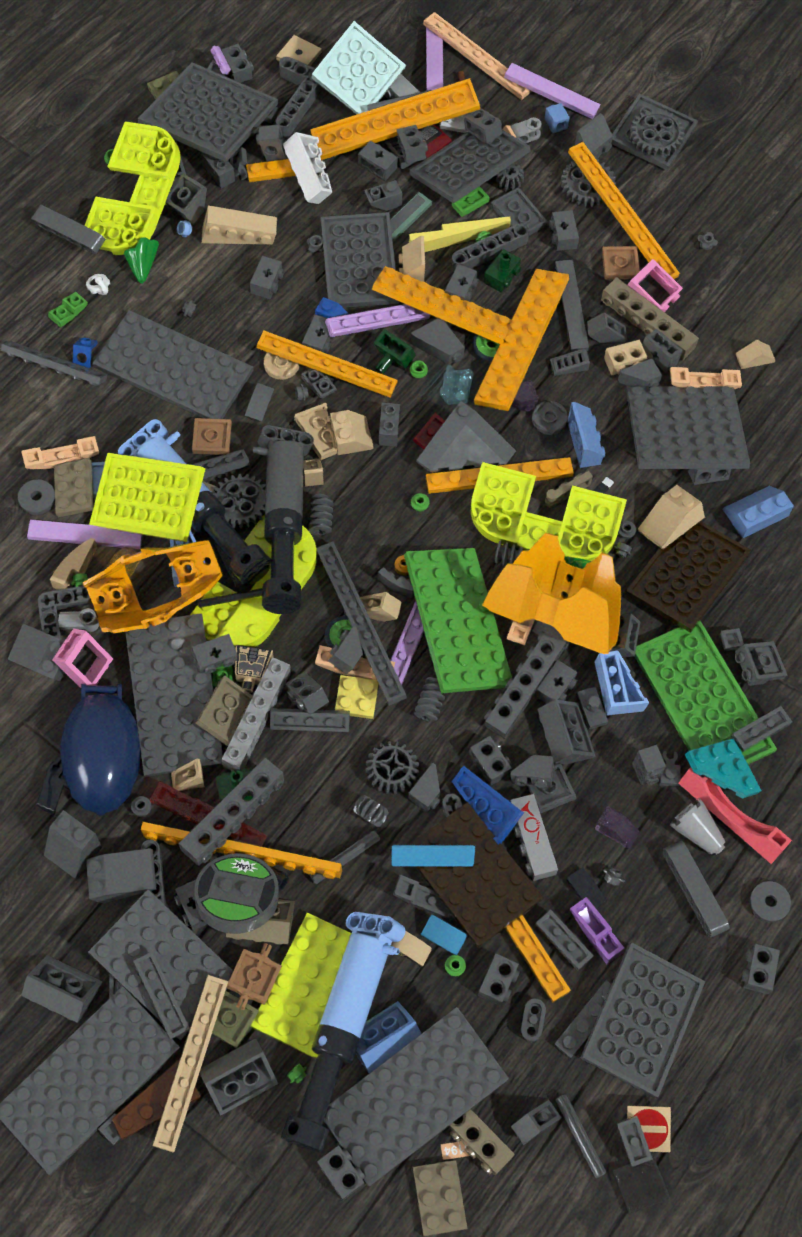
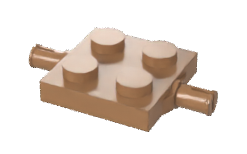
M264 943L260 953H253L246 949L242 951L226 987L241 996L236 1005L238 1009L243 1002L241 1010H245L248 1000H254L265 1005L282 967V965L273 962L268 957L272 949L270 944L267 951H265L268 944Z

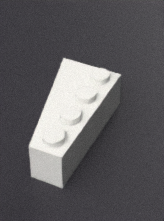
M296 132L283 143L285 154L290 160L291 167L297 176L298 183L303 190L307 202L319 204L332 193L329 177L324 172L326 168L325 162L321 161L320 157L322 150L317 146L319 139L315 136Z

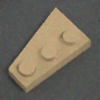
M326 403L295 414L294 420L302 432H307L313 436L312 448L320 460L337 454V446L331 429L330 416H328Z

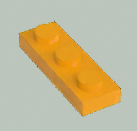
M289 159L246 165L249 182L296 176Z

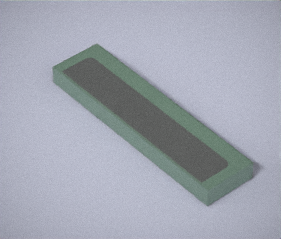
M418 192L390 219L392 242L432 205L430 199Z

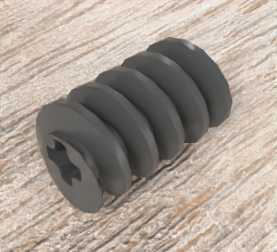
M325 494L312 495L310 498L311 509L308 531L311 535L315 536L329 534L332 532L331 519H333V515L331 513L333 512L332 506L334 502Z
M500 540L495 553V563L498 564L502 560L503 566H506L508 562L513 564L523 551V547L520 546L516 550V546L513 544L511 548H508V542L501 546Z
M428 677L422 688L421 698L417 702L418 705L415 708L416 712H414V715L426 721H437L438 718L433 714L440 713V710L436 707H442L443 704L440 701L445 700V696L441 694L437 678Z

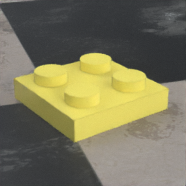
M340 675L335 710L350 711V716L373 719L379 685L377 680Z

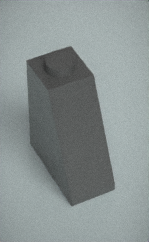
M440 318L411 332V344L448 365L459 362L464 357L465 347L445 321Z

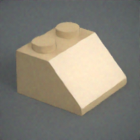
M419 236L402 247V254H399V264H402V268H399V272L423 282L425 274L424 236Z
M350 410L330 413L337 455L373 449L366 416Z

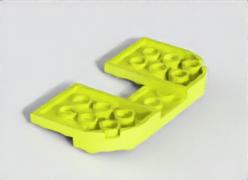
M124 122L107 167L113 171L138 174L140 176L130 202L95 197L84 226L98 232L106 239L100 248L101 250L111 251L113 255H124L125 250L136 247L140 238L146 237L149 240L151 239L180 165L179 147L166 130L157 126Z
M482 462L472 496L471 516L475 527L484 537L498 544L501 540L502 545L508 542L509 547L515 544L517 549L522 546L523 550L531 549L545 533H550L558 536L559 544L565 557H575L593 561L601 552L608 554L612 549L620 528L626 499L572 485L563 522L527 512L536 476Z
M263 515V520H259L245 539V542L248 545H259L271 558V544L264 538L265 515ZM302 526L301 541L294 545V580L299 582L301 590L313 574L317 560L315 541L304 526ZM271 568L261 580L256 582L251 590L263 588V584L271 577ZM217 582L201 600L237 592ZM262 596L202 608L198 604L190 614L202 613L206 641L229 634L235 650L236 645L253 648L260 645L273 631L281 614L271 613L263 608Z

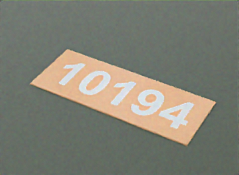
M462 1141L459 1143L441 1144L443 1160L470 1155L465 1151L466 1146Z

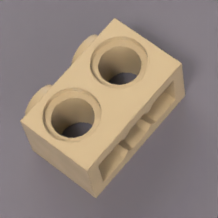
M640 340L606 348L604 359L611 375L619 374L622 369L646 361L647 355Z

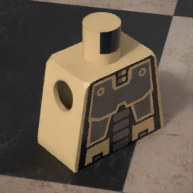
M236 645L238 655L237 661H235L236 681L243 682L242 688L248 693H252L254 684L259 685L273 657V650Z

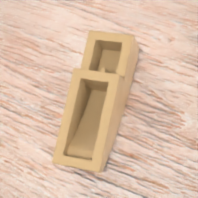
M90 538L79 545L60 563L50 579L53 588L58 590L67 589L71 585L73 575L85 574L97 549L94 538Z

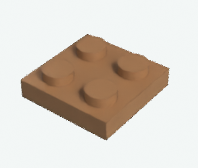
M637 246L602 248L604 279H615L616 277L618 279H633L640 272Z
M195 418L192 453L229 454L232 421L230 419Z

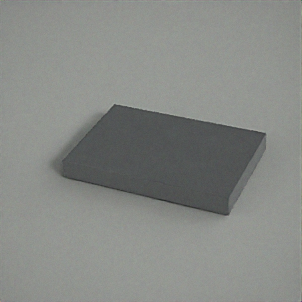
M519 187L491 202L490 206L500 218L510 217V227L518 223L527 224L529 226V236L548 226V221Z

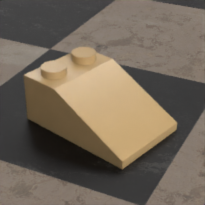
M676 485L662 495L638 528V532L661 549H664L705 518L702 502Z

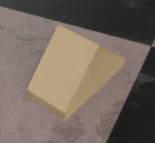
M755 340L736 352L741 369L775 362L770 346L759 340Z
M320 458L304 460L303 475L305 487L323 485V467Z
M195 759L176 769V771L171 772L173 791L205 787L200 759Z

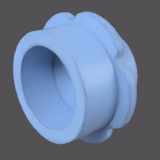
M187 220L180 221L177 225V233L182 235V237H187L191 234V223Z

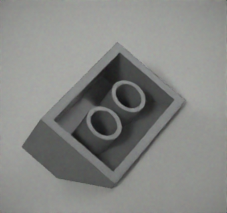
M555 699L538 708L539 719L543 725L545 738L549 744L554 763L570 764L596 757L579 703Z
M46 955L27 975L21 996L78 1023L88 1011L102 981Z
M256 1038L202 1067L199 1072L220 1115L227 1113L278 1084Z

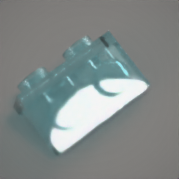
M447 365L443 376V387L440 389L441 397L447 405L459 404L460 401L467 403L473 378L472 370H454L451 365Z

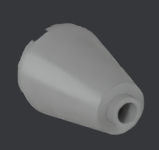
M698 798L696 799L698 803L696 805L689 804L675 817L677 822H671L670 826L710 855L713 853L717 855L725 848L723 845L725 839L704 802Z

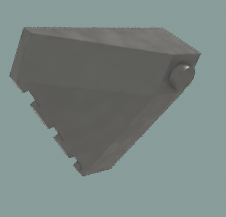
M460 401L416 462L429 472H438V468H448L449 471L461 470L463 466L473 465L474 468H481L482 462L488 464L498 463L500 466L506 465L516 450L475 410Z

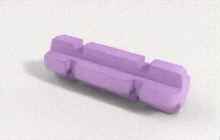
M213 46L211 53L221 73L229 74L228 72L231 69L220 47Z

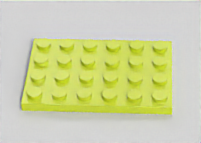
M107 453L89 525L187 542L205 468L202 466Z
M307 913L281 964L282 967L265 1005L261 1004L259 1013L251 1024V1028L317 1059L318 1054L312 1051V1045L352 933Z

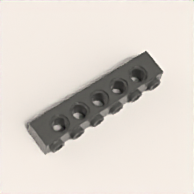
M549 627L546 632L542 631L537 638L538 644L535 648L533 646L530 648L526 655L528 657L525 663L521 662L516 669L517 675L514 679L512 677L509 679L505 686L507 690L504 694H499L495 701L497 705L493 710L489 709L484 717L486 720L485 727L504 739L568 644V641L564 640L561 634ZM546 647L549 648L551 652L545 654L541 651V649ZM532 663H538L541 667L539 669H533L530 665ZM526 678L530 681V684L523 685L520 680ZM517 694L520 699L513 701L509 696ZM501 710H507L509 712V715L503 717L499 714V712Z
M264 758L179 843L181 851L198 866L203 862L206 863L211 858L212 853L226 843L227 837L231 833H236L240 829L241 823L246 818L250 819L254 815L255 809L260 804H265L274 790L277 791L282 787L284 783L283 772L267 758ZM260 782H266V783H267V784H266L265 786H263V787L258 786V784H259ZM246 796L253 797L250 801L243 800ZM232 810L239 811L236 815L229 814ZM219 824L224 825L220 830L214 829ZM203 839L210 840L207 844H200Z

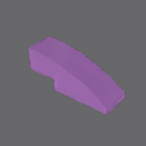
M587 897L570 908L582 931L607 965L623 954L624 946L612 933V928Z

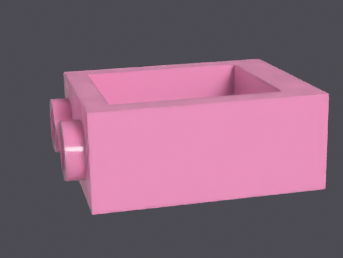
M654 259L628 283L629 287L663 312L670 307L668 305L670 302L674 303L680 297L679 292L683 289ZM649 274L670 294L661 305L639 285Z
M74 628L52 659L80 688L81 683H85L88 686H96L113 660L87 631ZM84 644L97 656L85 676L72 664Z

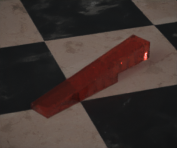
M161 781L150 798L151 803L196 825L214 809L213 806L197 798L193 799ZM242 822L240 829L234 834L231 833L227 840L262 847L267 835ZM219 824L214 829L220 830L224 825Z

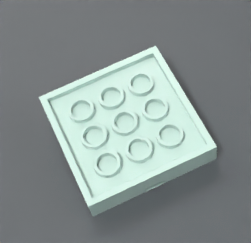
M353 21L312 73V79L357 115L368 111L367 105L379 102L405 69L406 65Z

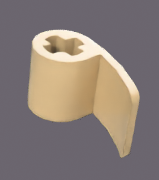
M405 931L401 941L391 943V946L399 948L400 953L398 955H406L420 966L424 965L432 949L407 931Z

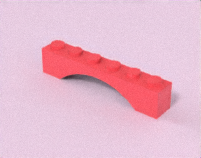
M690 767L678 784L696 799L700 798L708 810L772 864L792 840L777 827L763 824L744 814L727 798L720 786L711 782L712 779L703 774L700 776L694 773Z

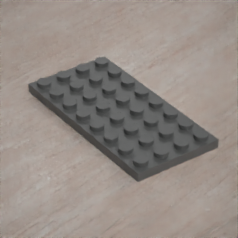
M130 310L92 363L94 368L204 419H223L254 371L253 366Z
M202 613L169 618L166 622L156 626L150 624L147 629L126 631L144 777L171 773L195 759H200L202 768L223 765L221 741L195 723L213 693L211 673L205 674L204 672L200 674L192 655L193 646L206 642Z
M122 986L0 1103V1120L48 1175L51 1176L181 1048L173 1039H169L164 1029Z
M456 1007L329 1104L324 1121L342 1148L347 1149L352 1157V1163L355 1167L358 1166L365 1176V1182L370 1187L510 1078L460 1009Z

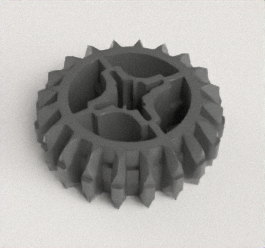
M388 741L386 747L381 743L380 749L374 747V754L369 753L368 758L370 760H366L368 767L365 769V772L369 774L367 779L369 781L373 780V787L379 785V792L385 788L386 794H389L390 790L397 794V789L404 792L405 786L411 788V782H416L415 776L419 774V770L416 768L419 767V762H415L417 756L411 755L413 750H406L405 744L399 747V742L397 741L395 746H391V742ZM391 755L389 759L379 761L381 758ZM399 756L404 759L408 766L400 763L397 757ZM394 761L395 767L394 770H392V774L390 775V765H392ZM376 769L384 772L387 775V780L381 777ZM406 774L403 778L393 781L396 776Z

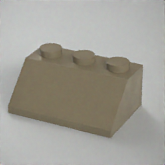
M278 899L276 911L264 925L246 933H226V937L236 940L247 939L255 942L264 941L275 944H288L295 901Z

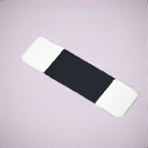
M606 477L595 492L605 494L614 482Z

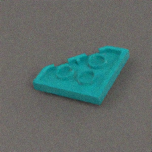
M734 738L694 749L685 754L694 773L700 776L703 774L712 779L711 782L724 789L729 788L742 799L762 791Z

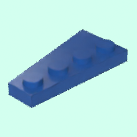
M465 766L460 769L451 781L465 801L470 804L486 824L488 830L490 829L495 837L493 839L497 844L502 843L524 812Z

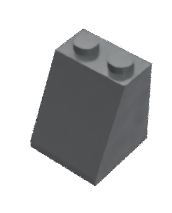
M63 810L49 828L44 857L74 879H77L87 867L86 859L95 857L102 846L96 833Z

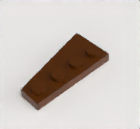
M180 1059L112 1118L121 1141L161 1120ZM196 1087L194 1088L190 1103L200 1099V1094Z

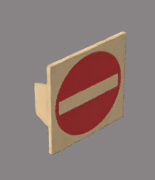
M627 1106V1119L633 1116L638 1117L650 1152H670L671 1107Z

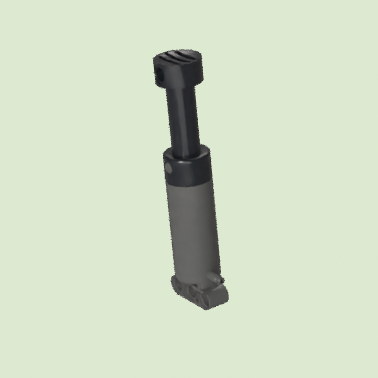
M267 425L263 427L257 441L260 447H253L252 449L253 453L267 456L264 538L271 544V577L263 584L262 606L271 613L289 614L297 611L301 605V585L294 580V545H297L302 539L304 456L309 453L314 438L307 432Z

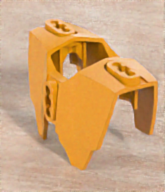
M545 533L530 550H523L513 564L508 563L489 590L482 606L493 613L518 623L535 619L549 624L561 634L564 640L601 654H609L618 640L621 612V586L615 582L613 557L601 552L597 558L587 563L583 569L565 563V554L560 547L558 536ZM568 574L573 576V580H571L570 582ZM563 591L568 594V597L563 595Z
M208 540L168 548H142L141 552L121 556L104 571L84 581L83 586L89 593L102 632L118 633L136 629H147L150 624L156 626L166 622L177 611L201 598L211 590L222 577V572ZM166 553L171 561L169 567L173 565L179 580L177 587H181L182 596L171 602L143 611L125 565L153 555ZM206 557L210 558V564L203 562ZM187 565H190L192 570H189ZM117 591H119V592H120V596H119V595H115V593H116ZM99 596H103L105 601L101 602Z

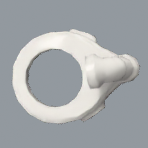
M95 274L87 280L86 286L91 294L107 295L110 280L106 275ZM93 279H95V282L98 285L93 286L90 285V283Z

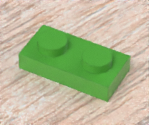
M479 186L457 202L452 203V207L463 217L488 203L490 197Z

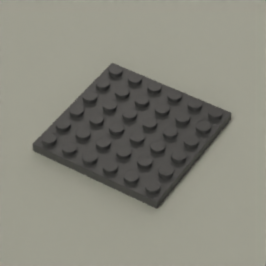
M192 62L139 116L138 124L160 127L166 130L174 140L227 162L278 105V99Z
M627 386L626 394L638 469H749L750 459L734 387L706 386L695 388L688 386L687 388H679L676 386H653L649 388L648 386Z

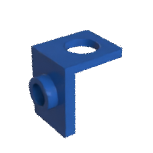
M80 338L73 345V363L90 368L91 352L98 341L91 340L90 338ZM79 353L85 354L87 361L84 363L80 362L77 359V355Z

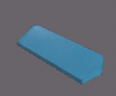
M393 845L391 864L392 866H473L475 846Z

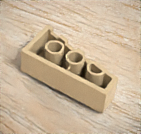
M208 205L202 226L201 243L273 244L276 236L277 217Z

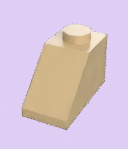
M383 592L360 597L370 619L385 622L398 618L402 602L389 593Z

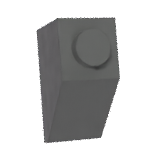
M605 312L587 321L589 336L599 343L627 341L626 326Z
M649 359L620 370L618 381L628 386H648L651 388L659 385L662 374L653 359Z
M434 763L430 765L408 794V799L426 813L431 808L434 810L440 802L439 781L436 764Z
M548 1100L528 1112L511 1127L517 1138L525 1145L560 1120L561 1116Z

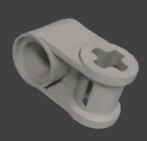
M533 117L510 126L516 138L524 143L537 140L541 135L539 130L541 128V121L538 118Z

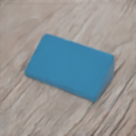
M432 914L421 933V936L454 955L459 953L467 938V934Z

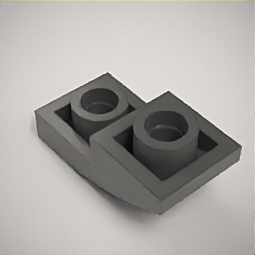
M311 368L301 374V378L321 399L337 391L328 376H324L320 371Z
M257 383L245 416L262 422L274 388Z
M384 567L378 571V581L388 589L404 597L413 598L415 596L411 580H406L403 576L396 580V576Z

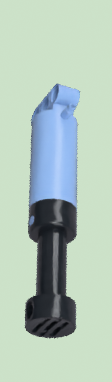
M156 419L148 422L122 444L118 450L120 455L186 464L170 446L180 437V433L176 431L168 437L167 429L161 421ZM202 482L191 527L198 533L207 532L230 558L229 569L242 585L248 586L258 582L271 568V558L259 545H248L224 518L226 511L224 505Z
M353 912L346 919V926L352 931V934L346 946L312 1045V1051L318 1054L298 1115L297 1117H287L281 1139L291 1144L319 1153L323 1151L329 1129L323 1127L322 1123L342 1064H351L353 1062L388 954L398 955L400 953L399 948L391 946V943L399 942L403 939L405 927L389 916Z

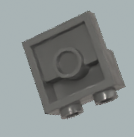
M774 641L743 644L735 651V660L737 663H740L743 670L742 678L748 682L749 686L765 684L769 680L784 679L787 676Z

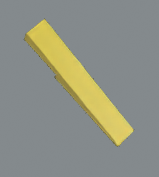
M510 217L442 224V230L409 234V242L419 236H424V250L428 252L475 240L478 237L477 235L483 231L491 232L494 235L509 228L511 219Z

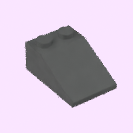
M23 624L8 660L61 682L64 671L52 659L64 643V640Z
M151 848L103 854L86 859L89 900L104 904L141 894L147 890L152 891L156 889L153 849Z

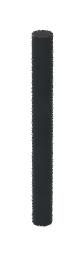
M262 588L198 600V604L202 608L262 596Z

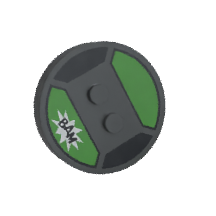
M248 854L221 856L208 863L199 873L194 887L195 905L202 920L218 931L230 934L253 931L264 925L276 911L279 899L277 877L271 867L257 857Z

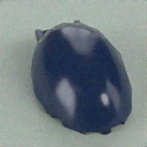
M81 683V701L74 706L63 727L60 746L62 771L71 796L83 809L95 812L99 816L116 809L118 810L130 796L139 772L140 740L137 723L129 707L122 701V684H117V686H88L85 683ZM85 693H95V695L85 696Z

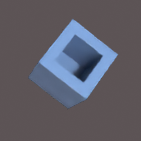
M562 103L547 107L545 121L551 132L556 133L568 129L570 117Z

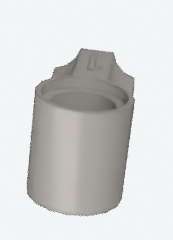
M89 608L81 612H60L59 614L60 630L74 628L93 632L99 627L96 613ZM93 618L92 621L86 622L87 619Z

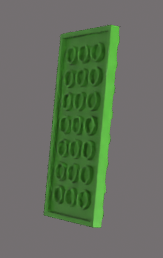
M475 548L406 551L404 558L441 693L505 688L512 676L494 613L482 606L488 593Z
M701 621L698 622L691 633L679 627L636 646L634 657L688 751L733 739V733L759 719ZM768 737L742 752L747 764H751L776 752L777 748L771 738Z

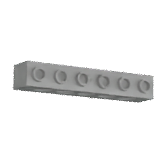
M272 657L222 757L224 768L234 772L245 768L270 717L271 708L275 707L291 674L290 664Z

